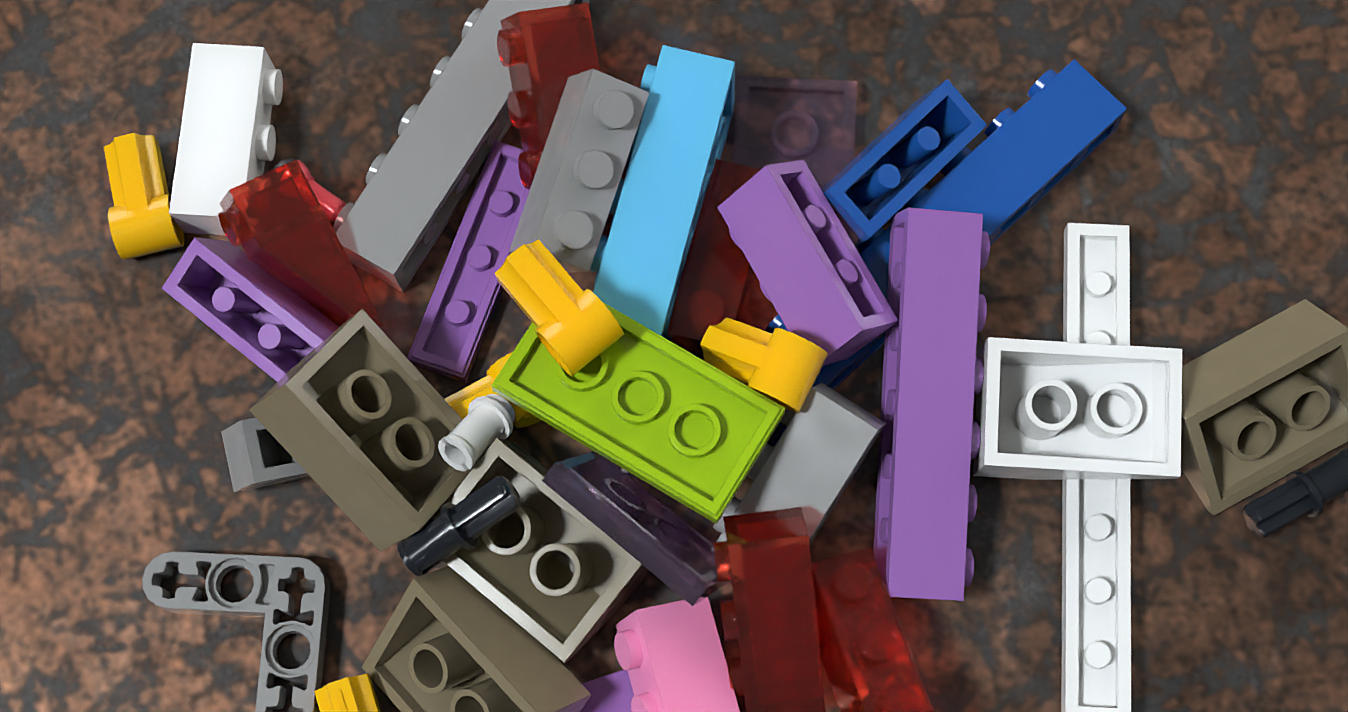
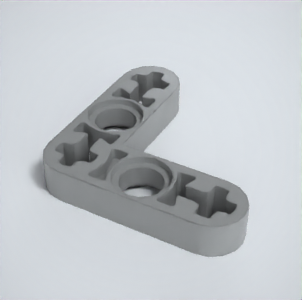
M168 552L152 559L145 568L142 582L147 598L156 606L174 613L265 617L255 712H273V710L284 708L287 689L282 686L273 687L276 676L293 682L308 679L306 690L293 686L292 705L303 712H320L314 691L322 688L331 593L330 581L320 567L308 559L282 556ZM211 566L206 577L204 567ZM174 567H178L179 573L190 579L205 580L208 600L205 602L201 601L204 592L197 587L177 588L175 598H171L170 592L160 587L161 579L172 577ZM233 569H247L253 576L254 585L252 592L240 602L232 603L226 601L221 594L222 579ZM300 572H304L305 578L312 584H315L314 593L303 594L300 613L306 618L314 616L312 626L297 621L280 623V615L282 613L294 617L295 599L290 594L284 592L286 583H295ZM290 634H301L310 643L311 651L309 658L298 668L286 669L280 665L277 659L278 645L283 638Z

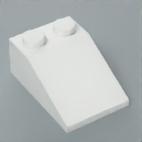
M988 337L977 352V357L981 358L983 363V383L980 393L976 395L975 421L978 422L980 427V446L978 454L974 459L973 476L1033 480L1178 479L1181 477L1182 349Z

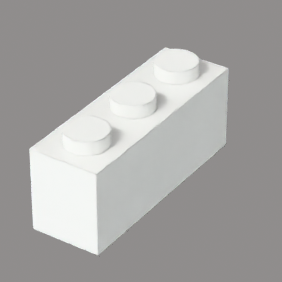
M193 43L169 209V214L184 233L255 237L258 217L264 218L266 216L269 192L267 183L262 180L265 161H272L275 154L276 134L274 126L270 125L272 105H279L281 102L283 78L281 70L275 69L264 47Z

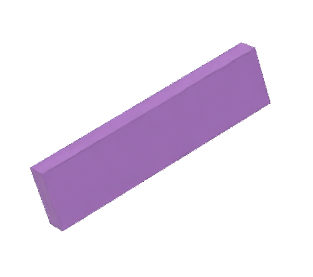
M494 140L407 359L414 366L467 383L504 290L497 281L495 272L503 265L506 257L511 254L509 250L541 155Z

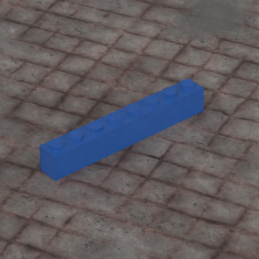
M1075 59L1058 74L1053 69H1049L1028 90L1027 96L1030 100L1016 112L1010 107L1003 110L984 131V134L988 137L973 151L965 146L942 168L941 173L945 176L930 190L923 186L898 212L909 207L983 214L982 231L988 233L991 246L1117 130L1127 108ZM891 226L886 230L881 227L869 239L855 247L886 300ZM779 314L766 327V332L773 333L775 328L788 331ZM885 331L848 359L822 366L812 387L824 383L835 390L884 345ZM779 422L767 443L774 446L783 435L787 426Z

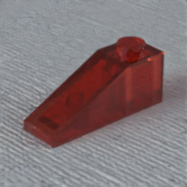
M297 159L236 186L226 193L219 203L223 211L219 212L218 217L226 237L233 246L242 245L247 257L339 326H342L361 309L368 314L379 328L384 326Z
M716 159L683 268L667 332L672 337L700 344L709 325H717L726 317L740 322L752 267L743 251L732 240L729 227L717 207L761 169Z

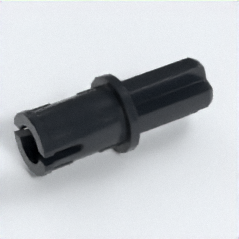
M1343 448L1339 450L1334 456L1305 472L1298 470L1290 472L1286 475V483L1245 505L1242 513L1249 530L1261 538H1266L1305 515L1315 518L1323 513V505L1348 491V449Z
M499 476L489 481L455 505L451 502L444 504L440 509V516L407 539L405 538L398 542V552L404 564L414 575L421 576L427 574L429 570L461 548L473 549L478 544V536L519 509L520 495L506 477Z

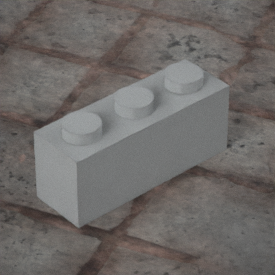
M595 69L568 77L509 252L512 253L523 244H530L539 239L568 273L590 271L649 92Z
M824 383L811 388L799 413L785 409V414L780 421L787 426L775 448L768 443L765 445L747 475L754 482L742 501L734 496L718 524L713 526L714 529L722 534L713 546L712 551L774 592L780 590L788 582L887 424Z

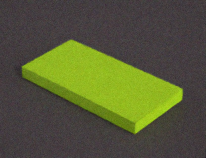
M605 303L604 305L617 320L624 335L572 377L561 368L547 351L535 332L537 327L531 323L492 383L493 391L698 514L718 524L784 416L785 408Z

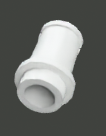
M496 394L476 397L469 404V414L447 436H444L439 441V453L451 467L459 471L470 470L475 465L477 459L491 446L496 438L505 440L512 433L515 412L510 403L503 397Z

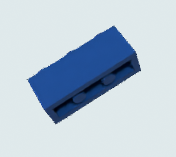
M948 79L915 101L821 189L855 247L876 233L987 126Z

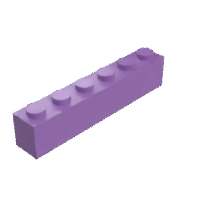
M908 207L891 217L887 302L897 317L898 322L885 331L880 420L887 424L879 437L872 594L887 597L964 601V587H968L972 582L974 559L971 549L966 548L967 524L971 523L975 518L977 493L975 486L970 484L971 459L976 458L980 446V427L977 421H973L974 395L980 393L983 383V363L981 358L976 357L977 332L982 331L987 313L986 299L983 294H979L980 269L985 268L990 251L989 235L986 231H982L983 214Z

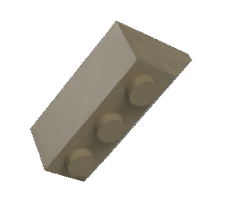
M1306 299L1182 366L1181 469L1205 508L1213 516L1278 481L1290 472L1305 466L1348 442V327Z
M363 309L355 313L289 370L249 409L380 552L418 532L473 469V467L466 471L454 469L442 458L438 449L439 441L462 421L461 417ZM484 453L477 459V461L475 462V465H476L477 462L480 460V458L484 455Z
M496 438L446 503L451 502L456 505L495 477L504 476L518 491L520 507L478 536L476 547L470 550L463 547L445 559L444 562L565 663L623 606L659 559L516 442ZM439 511V512L437 513V515L433 518V520L436 519L438 516L441 515V512H440V511Z
M450 566L413 578L361 667L367 674H370L371 679L401 712H580L591 696L590 692L548 648Z

